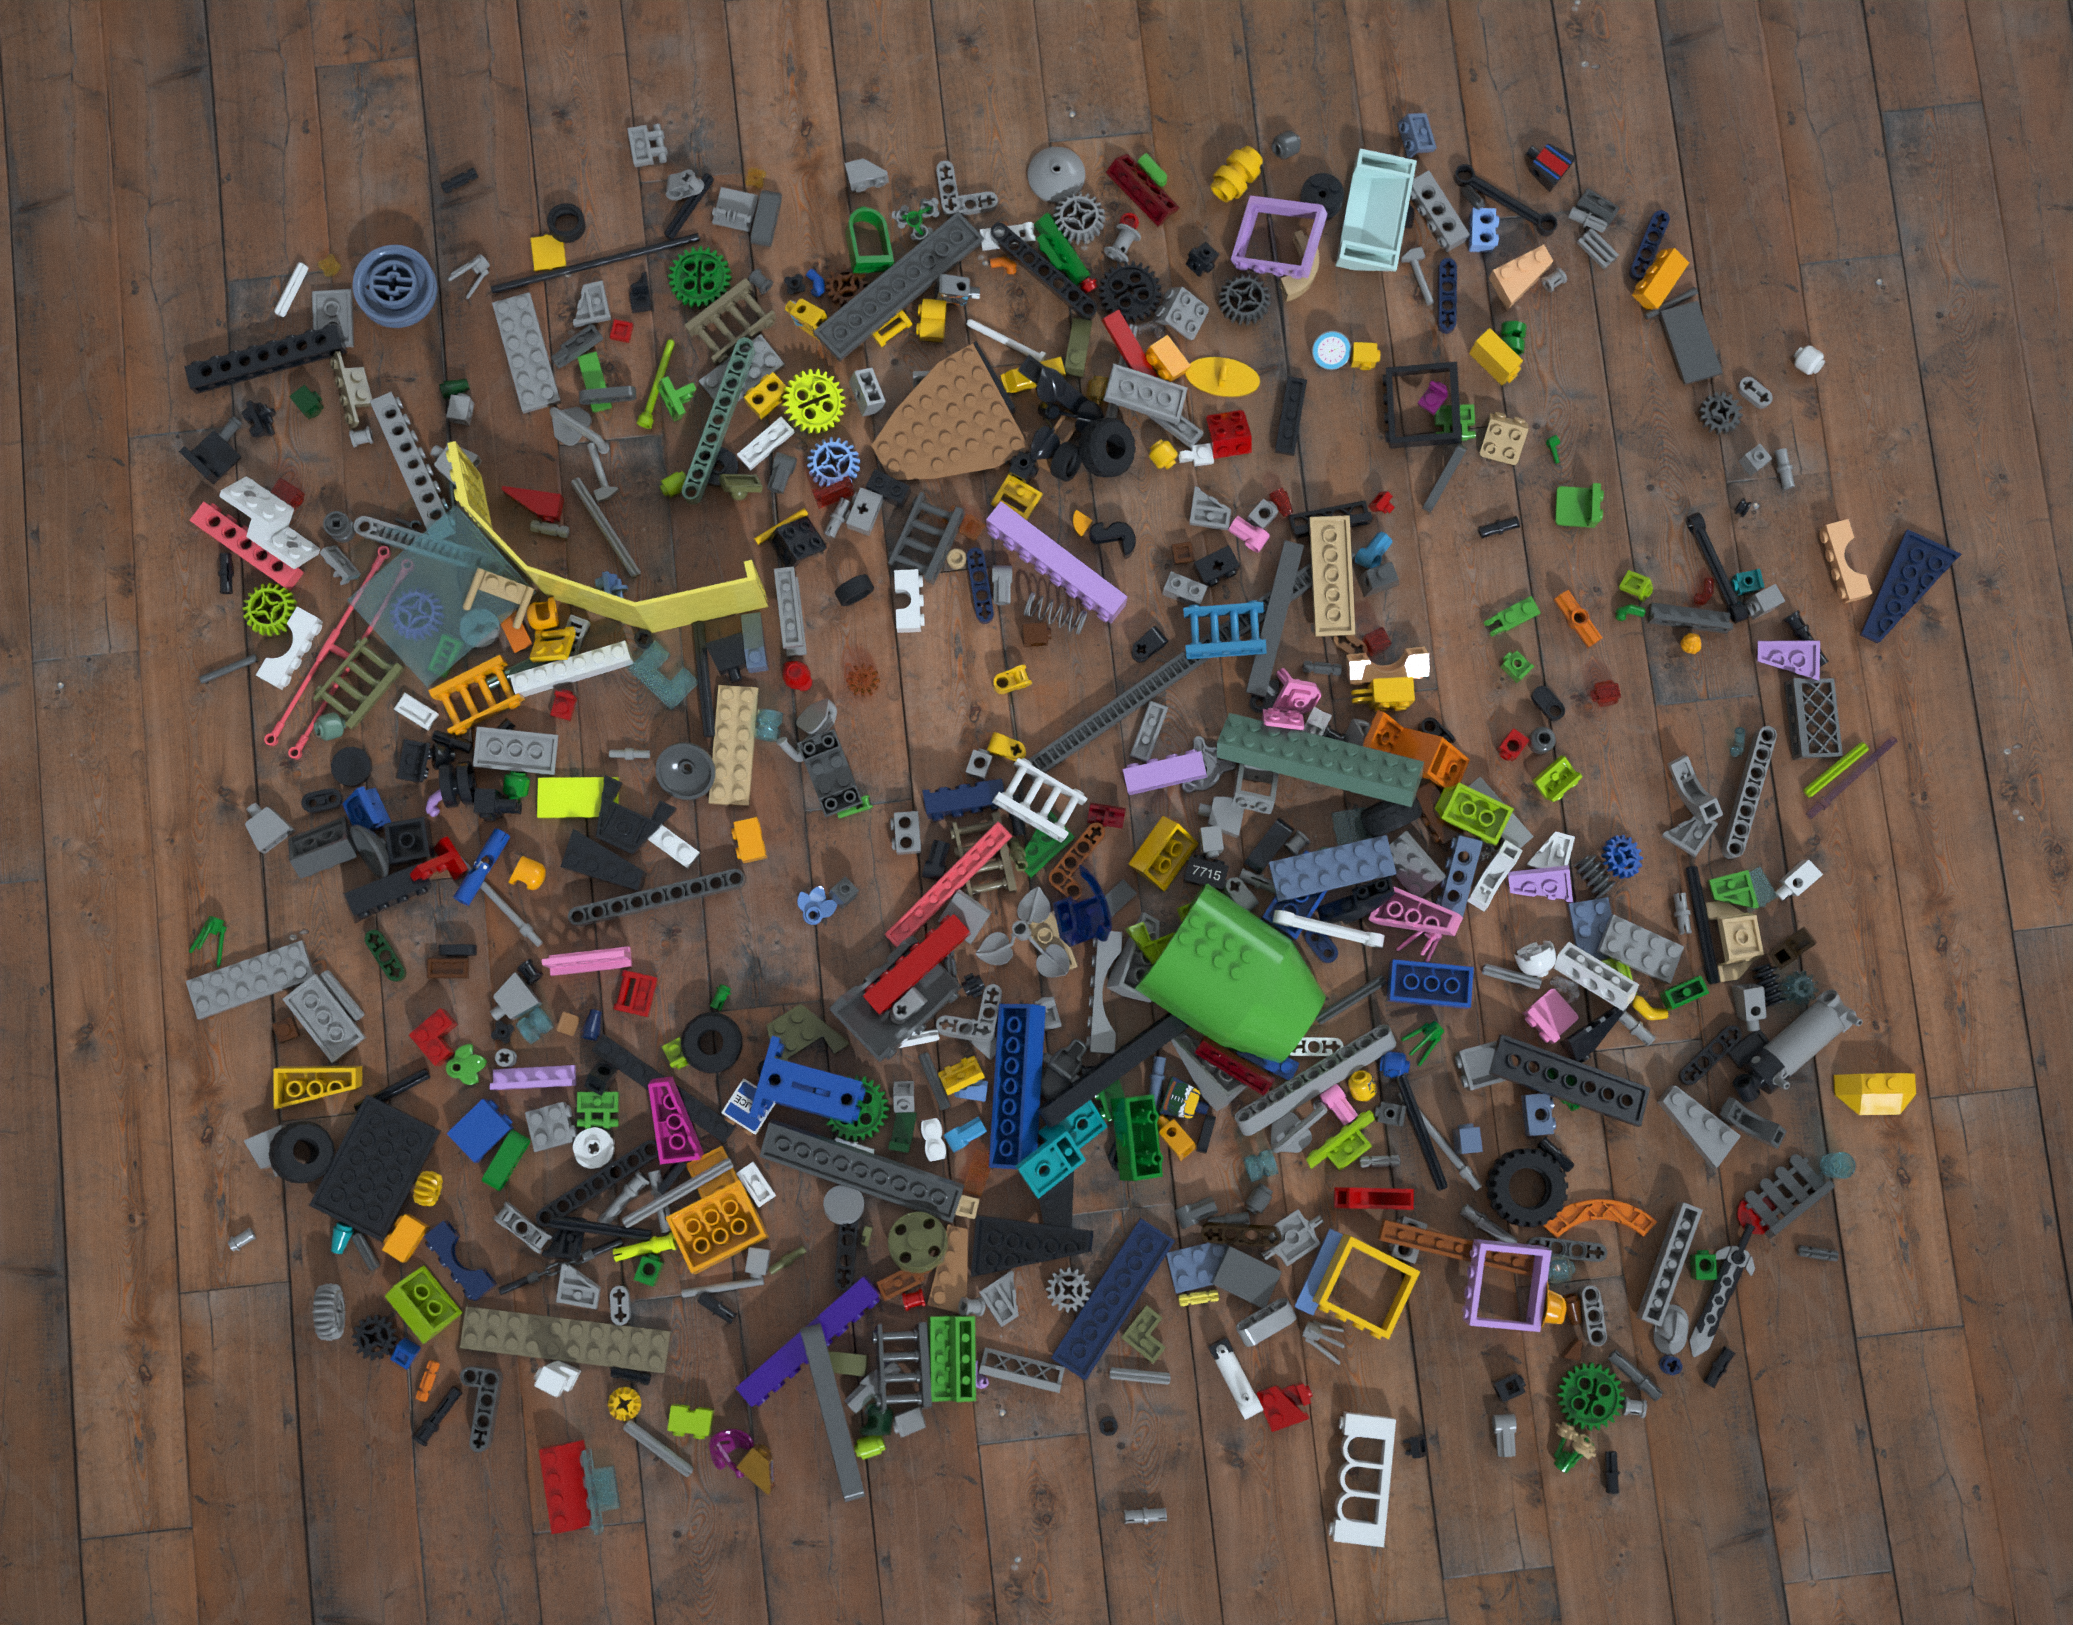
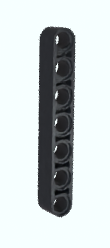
M995 223L992 226L991 240L1082 319L1092 320L1095 317L1097 305L1089 296L1005 224ZM1002 230L1005 234L999 238L994 235V232ZM1016 242L1020 247L1017 250H1011L1009 244ZM1026 255H1031L1034 257V261L1027 263L1023 258ZM1041 268H1046L1049 273L1046 276H1042L1038 271ZM1057 280L1062 281L1064 284L1060 289L1053 286V283ZM1075 293L1079 298L1077 301H1071L1068 299V295ZM1085 306H1091L1093 308V312L1091 314L1084 313L1083 308Z
M648 1140L540 1209L536 1214L537 1223L543 1227L549 1226V1223L544 1222L542 1219L543 1213L546 1211L551 1214V1217L565 1218L658 1158V1149H656V1153L652 1156L647 1153L648 1145L654 1144L657 1148V1142L655 1140ZM632 1155H636L639 1158V1163L635 1167L629 1162ZM616 1166L620 1167L622 1171L621 1176L618 1178L612 1174V1170ZM599 1177L604 1181V1186L601 1189L595 1187V1180ZM580 1189H584L587 1193L584 1200H580L577 1196ZM563 1200L569 1203V1208L566 1212L560 1209V1203Z

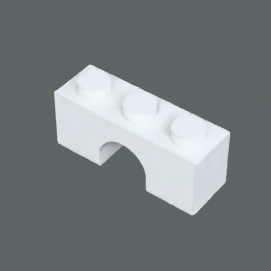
M918 569L894 570L896 594H906L911 598V603L908 607L896 609L897 633L921 632V626H925L924 614H920V607L924 606V596L920 595L919 587H923V575H919Z

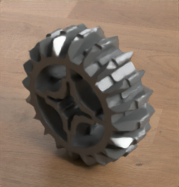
M1241 273L1239 279L1234 275L1232 276V281L1226 280V285H1222V292L1218 296L1220 298L1218 305L1222 306L1220 311L1221 313L1226 312L1225 319L1232 317L1231 323L1237 320L1239 326H1241L1242 322L1249 326L1250 321L1256 324L1257 318L1262 320L1263 314L1268 313L1267 307H1270L1271 304L1268 301L1271 295L1267 294L1269 288L1263 287L1265 282L1261 281L1258 283V276L1254 277V280L1251 279L1250 273L1247 275V278H1244V275ZM1246 287L1245 290H1238L1237 288ZM1253 291L1259 296L1260 303L1252 296ZM1248 294V300L1241 305L1243 298H1246ZM1229 297L1233 298V301L1237 303L1236 309L1231 305ZM1245 309L1253 310L1251 312H1242Z

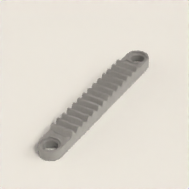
M360 516L354 522L353 527L358 535L388 546L407 550L408 552L443 561L463 569L466 568L470 571L476 572L477 568L499 576L506 572V563L502 558L443 539L433 542L430 535L367 516ZM368 522L370 524L369 529L365 532L360 531V524ZM493 562L501 564L499 571H491L490 567Z

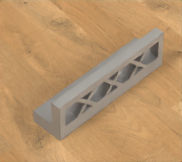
M985 1347L979 1373L1060 1393L1065 1367ZM988 1353L996 1354L1001 1361L995 1366L985 1364ZM1000 1356H1004V1357H1008V1358H1006L1005 1360H1002V1358H1001ZM1011 1358L1016 1359L1021 1366L1015 1371L1008 1370L1005 1362ZM1020 1361H1024V1362H1028V1363H1026L1025 1365H1022V1363H1021ZM1031 1363L1036 1364L1041 1371L1035 1376L1028 1375L1025 1367ZM1003 1365L1005 1369L998 1368V1366ZM1040 1366H1044V1367H1048V1368H1046L1045 1370H1042V1368H1041ZM1051 1368L1060 1370L1057 1382L1048 1380L1045 1372ZM1023 1370L1025 1374L1018 1373V1371ZM1043 1375L1045 1379L1038 1378V1376Z

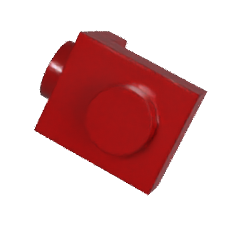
M1300 1381L1283 1388L1284 1394L1296 1402L1295 1405L1302 1404L1306 1406L1311 1404L1310 1398L1313 1395L1309 1385L1305 1386Z

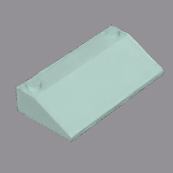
M1359 149L1355 159L1336 260L1337 267L1365 271L1397 270L1417 160Z

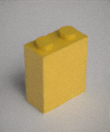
M1490 328L1476 340L1469 352L1502 386L1506 382L1511 383L1521 370L1520 365L1523 360Z

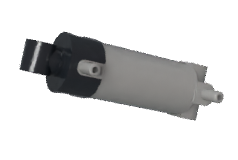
M1831 989L1823 992L1816 998L1817 1001L1742 1064L1746 1074L1737 1076L1733 1080V1087L1744 1102H1752L1760 1095L1759 1089L1767 1094H1772L1779 1087L1785 1090L1788 1089L1790 1083L1787 1080L1792 1074L1841 1032L1844 1033L1852 1024L1861 1026L1863 1020L1856 1016V1012L1853 1009L1844 1005L1836 990Z

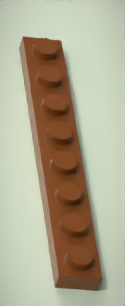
M1382 1219L1377 1238L1380 1241L1471 1262L1470 1250H1472L1474 1240ZM1486 1250L1484 1265L1532 1277L1535 1255Z

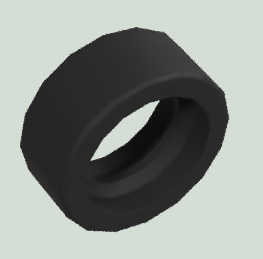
M558 204L548 213L547 224L553 238L559 242H574L584 234L586 228L585 219L580 208L574 204ZM563 215H573L577 218L578 224L574 229L564 232L555 227V221Z
M1064 442L1059 446L1053 456L1050 468L1051 474L1054 477L1065 482L1074 478L1082 463L1079 446L1070 442Z
M862 574L840 585L835 590V595L841 606H849L874 591V586L868 575Z

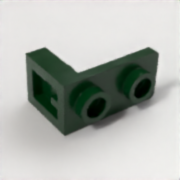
M916 1112L896 1113L888 1149L906 1153L910 1152L917 1117Z

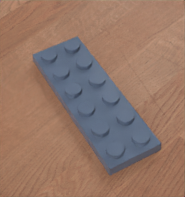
M1387 835L1268 862L1278 902L1397 874Z

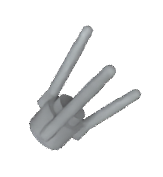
M479 254L470 262L453 271L448 281H452L470 268L476 274L480 272V276L466 295V298L469 299L482 279L489 273L487 268L490 267V264Z
M1315 1320L1313 1323L1308 1321L1302 1333V1336L1306 1338L1305 1341L1312 1344L1339 1365L1341 1362L1314 1340L1318 1341L1321 1338L1344 1348L1345 1345L1322 1334L1323 1330L1320 1328L1343 1332L1344 1329Z

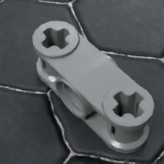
M507 1201L504 1202V1207L499 1214L493 1217L498 1224L508 1229L539 1254L542 1252L541 1248L547 1240L553 1237L548 1231L535 1224ZM520 1222L527 1224L528 1228L525 1233L518 1230Z

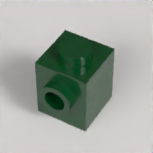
M305 384L289 396L308 419L317 417L324 408L320 403L323 399L316 391L311 392Z

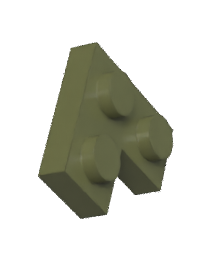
M1145 1305L1121 1338L1154 1364L1166 1348L1150 1335L1162 1320V1317L1148 1305Z

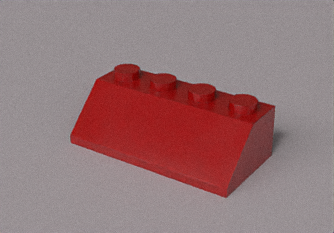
M584 1439L539 1449L551 1534L573 1531L597 1524Z

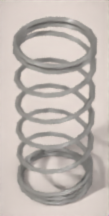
M1031 592L1024 610V616L1026 615L1031 617L1035 613L1040 603L1038 620L1041 621L1044 618L1050 607L1048 617L1049 625L1053 623V621L1055 620L1056 616L1060 611L1058 627L1061 628L1066 622L1071 612L1068 630L1069 632L1072 631L1080 618L1076 634L1079 635L1081 633L1087 616V611L1081 610L1073 627L1070 629L1074 607L1072 606L1065 620L1060 626L1064 603H1061L1054 618L1050 622L1051 611L1054 600L1051 599L1046 611L1040 619V612L1044 596L1042 595L1040 597L1034 611L1030 615V609L1035 597V592Z

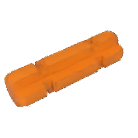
M429 1360L427 1363V1371L424 1372L419 1386L421 1389L416 1394V1399L426 1402L429 1398L430 1393L428 1391H431L436 1378L435 1372H438L440 1363L437 1361Z

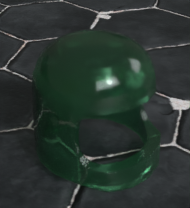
M875 1402L868 1404L864 1409V1413L868 1414V1421L864 1427H860L859 1434L891 1435L893 1409L887 1405V1409L884 1412H879V1407H876Z

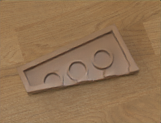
M948 1224L946 1230L948 1237L947 1253L944 1261L937 1266L927 1305L959 1313V1301L962 1297H967L968 1229Z

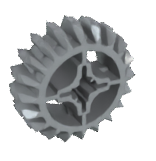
M1081 191L1078 193V196H1075L1072 192L1071 198L1065 195L1064 201L1059 200V207L1054 208L1055 214H1053L1055 224L1059 226L1057 229L1062 231L1066 238L1069 237V243L1074 239L1077 245L1080 243V240H1083L1084 244H1086L1087 238L1093 241L1094 235L1099 236V230L1104 228L1103 222H1105V217L1103 215L1105 211L1100 209L1101 203H1096L1095 197L1089 199V193L1083 197ZM1073 207V212L1068 214V217L1063 218L1066 211ZM1077 214H1078V216H1080V217L1082 218V222H1080V220H1077V219H1078V217L1076 218V215H1077ZM1091 219H1095L1094 223L1085 229V224L1090 222Z
M330 1283L318 1286L313 1297L312 1311L315 1332L321 1340L331 1341L338 1339L344 1332L346 1320V1305L344 1303L343 1291L338 1284Z

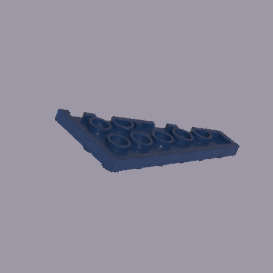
M1907 529L1901 538L1859 635L1879 643L1898 621L1906 615L1911 607L1933 586L1938 578L1947 571L1952 563L1960 557L1961 553Z

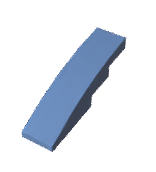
M1329 1228L1313 1260L1312 1267L1303 1283V1288L1294 1307L1314 1315L1318 1304L1312 1301L1343 1234Z

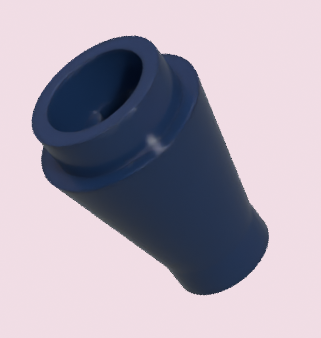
M590 1009L589 1015L580 1030L582 1038L597 1041L598 1036H600L601 1011Z

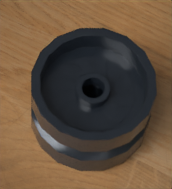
M458 762L456 769L451 763L440 765L439 785L445 807L448 809L459 806L460 802L465 806L474 805L477 782L471 762Z

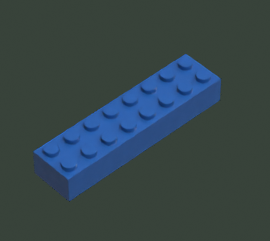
M999 1004L989 1168L1017 1169L1015 1166L1037 1149L1039 1129L1038 1108L1040 1107L1046 1006Z

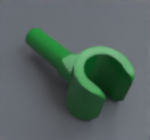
M1557 435L1546 440V446L1551 449L1555 464L1560 463L1556 446L1560 444Z

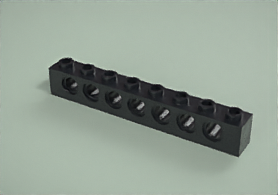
M329 324L319 330H307L304 334L289 335L279 341L270 340L264 345H252L246 350H234L224 356H212L209 360L194 361L184 367L189 388L196 394L327 359L332 357L335 351H340L341 354L348 352L342 330L337 325ZM326 339L323 345H319L321 340ZM307 344L306 349L300 351L301 347ZM288 349L287 354L284 355V356H281V355H282V352H283L284 350ZM269 354L268 359L263 361V357ZM250 360V363L244 366L245 361ZM228 365H231V368L228 371H225V368ZM212 370V373L206 377V373Z

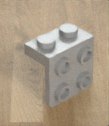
M1183 287L1170 288L1164 294V300L1161 306L1157 308L1153 322L1157 325H1169L1188 340H1193L1209 312V307Z

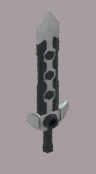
M1746 1223L1737 1246H1726L1716 1252V1260H1725L1690 1338L1693 1357L1709 1349L1729 1299L1733 1295L1743 1272V1267L1750 1276L1753 1275L1755 1270L1753 1258L1745 1250L1752 1232L1756 1228L1751 1224Z

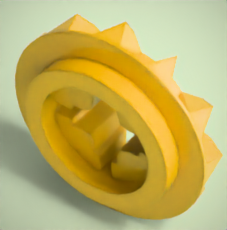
M629 1387L616 1389L609 1396L607 1404L609 1413L618 1420L627 1421L633 1419L641 1408L639 1394ZM620 1397L624 1401L632 1399L627 1405L628 1411L624 1407L617 1409L619 1404H621Z

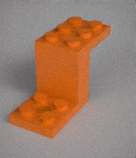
M1379 710L1372 720V725L1363 743L1364 747L1424 761L1422 777L1430 779L1443 790L1444 788L1461 783L1470 761L1469 758L1445 738L1404 728L1388 714Z

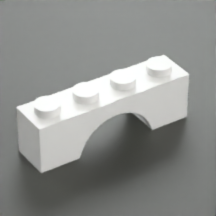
M296 607L287 622L293 634L291 648L281 657L266 658L256 676L281 690L288 686L293 671L299 668L302 656L310 650L312 646L311 641L315 635L317 636L320 633L323 622L314 615Z
M555 1361L543 1366V1368H539L534 1377L537 1380L534 1386L558 1397L562 1394L563 1390H572L581 1370L563 1361Z

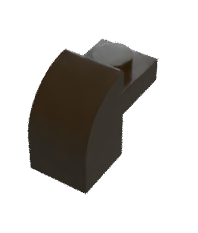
M1804 926L1776 944L1769 951L1768 955L1781 970L1797 960L1800 954L1816 945L1817 942Z

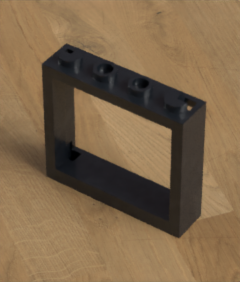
M1457 361L1386 367V374H1382L1383 386H1387V393H1383L1384 405H1388V412H1384L1385 424H1389V431H1385L1386 443L1390 442V449L1462 443ZM1450 372L1453 433L1396 437L1392 377Z

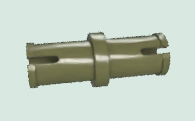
M1011 838L1007 842L1010 850L1009 856L1014 861L1016 870L1024 871L1028 867L1025 859L1026 853L1021 847L1019 839Z

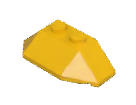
M1915 1074L1833 1075L1834 1095L1858 1115H1900L1916 1095Z

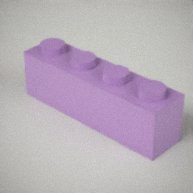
M1194 749L1186 751V755L1182 756L1172 754L1160 761L1158 759H1150L1146 761L1147 764L1139 765L1138 763L1127 765V768L1123 769L1129 795L1207 778L1202 752H1197Z

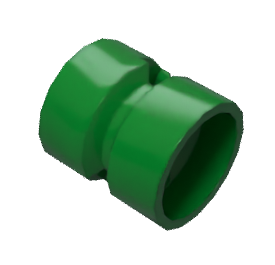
M1506 321L1501 324L1500 335L1503 337L1501 339L1517 355L1524 353L1525 340L1523 338L1526 337L1527 325L1519 321Z

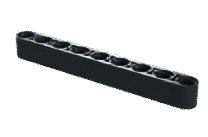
M1168 1012L1040 1106L1038 1112L1049 1128L1057 1125L1186 1030L1189 1025Z

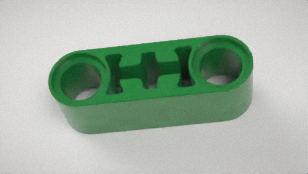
M511 1130L485 1172L482 1182L500 1192L506 1185L531 1140L515 1130Z

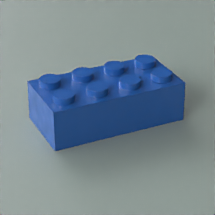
M1305 850V851L1303 852V854L1310 853V852L1307 851V850ZM1327 891L1281 902L1277 901L1275 895L1260 919L1292 941H1295L1303 929L1273 923L1274 911H1287L1298 916L1310 918Z
M1393 959L1389 961L1386 1001L1461 1009L1471 1008L1474 967Z

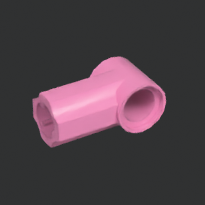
M1239 516L1235 518L1228 529L1229 532L1244 541L1248 548L1257 553L1260 552L1270 538V535L1264 529L1258 526L1254 527Z
M1338 1084L1319 1094L1321 1100L1329 1109H1332L1343 1126L1358 1116L1346 1100V1095Z

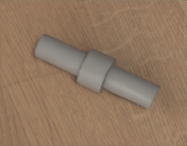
M634 748L609 750V757L625 758V760L650 758V750H634Z

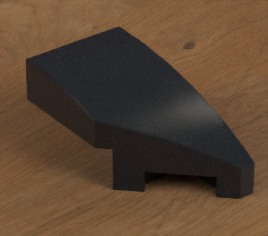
M643 272L641 278L630 286L632 313L652 311L647 273Z

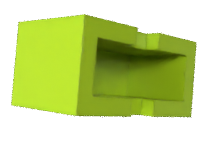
M672 1404L667 1431H672V1435L685 1436V1433L693 1434V1438L705 1439V1436L711 1435L715 1409L698 1407L694 1411L690 1410L689 1405Z

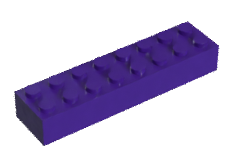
M865 1275L807 1326L820 1323L828 1347L833 1342L831 1338L835 1334L838 1337L849 1328L847 1324L851 1320L853 1323L859 1320L865 1314L863 1310L866 1307L871 1309L880 1301L878 1297L881 1294ZM801 1332L736 1387V1390L751 1408L755 1404L759 1407L770 1397L768 1393L771 1390L774 1393L786 1383L784 1379L787 1376L790 1379L801 1370L800 1365L803 1362L806 1365L808 1364Z

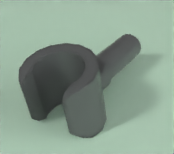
M398 517L395 518V522L406 525L413 531L419 532L412 528L414 524L422 526L418 520L410 522Z

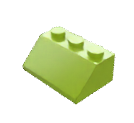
M424 1265L394 1285L385 1295L386 1299L423 1344L440 1333L462 1314V1311Z

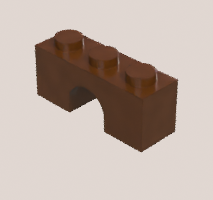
M1433 781L1417 790L1416 796L1422 807V814L1419 818L1422 824L1430 829V837L1435 844L1438 843L1439 846H1442L1452 840L1453 837L1456 838L1457 833L1462 834L1464 832L1462 829L1435 816L1433 806L1438 802L1441 794Z

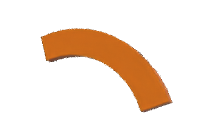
M1589 1199L1565 1206L1561 1212L1556 1214L1557 1217L1554 1220H1549L1547 1224L1542 1226L1558 1239L1565 1231L1579 1223L1590 1220H1610L1626 1225L1644 1237L1657 1221L1639 1208L1621 1201Z

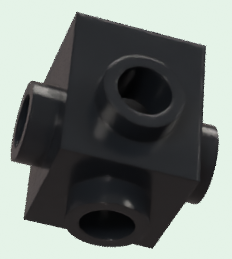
M1204 242L1198 248L1194 247L1187 255L1189 259L1185 265L1200 277L1205 272L1208 274L1215 267L1214 263L1220 254L1207 242Z
M1019 451L1018 455H1014L1009 464L1011 467L1008 470L1009 475L1028 484L1031 478L1036 477L1039 467L1037 460L1030 459L1029 452L1023 453Z

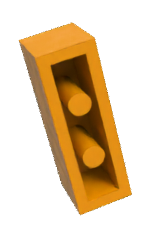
M1675 248L1662 249L1657 254L1654 263L1646 270L1644 278L1637 283L1632 296L1646 310L1658 309L1689 262Z

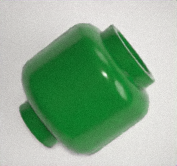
M510 771L504 777L502 792L509 796L508 799H518L520 801L521 797L528 796L530 778L526 776L525 772Z

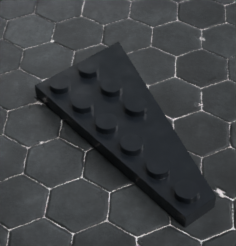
M976 1215L970 1277L1092 1252L1094 1231Z

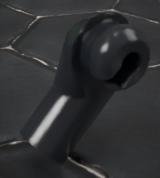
M1115 1140L1107 1158L1112 1169L1119 1171Z

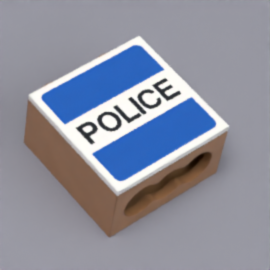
M743 1078L721 1113L725 1115L724 1120L732 1125L738 1123L742 1126L741 1130L749 1136H752V1134L758 1135L777 1104L765 1101L768 1107L765 1117L761 1116L760 1121L749 1117L757 1086Z

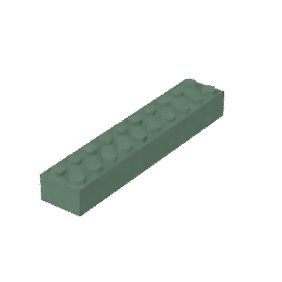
M1232 713L1228 714L1217 741V758L1409 807L1413 805L1423 775L1424 761L1296 729L1266 726L1263 721Z

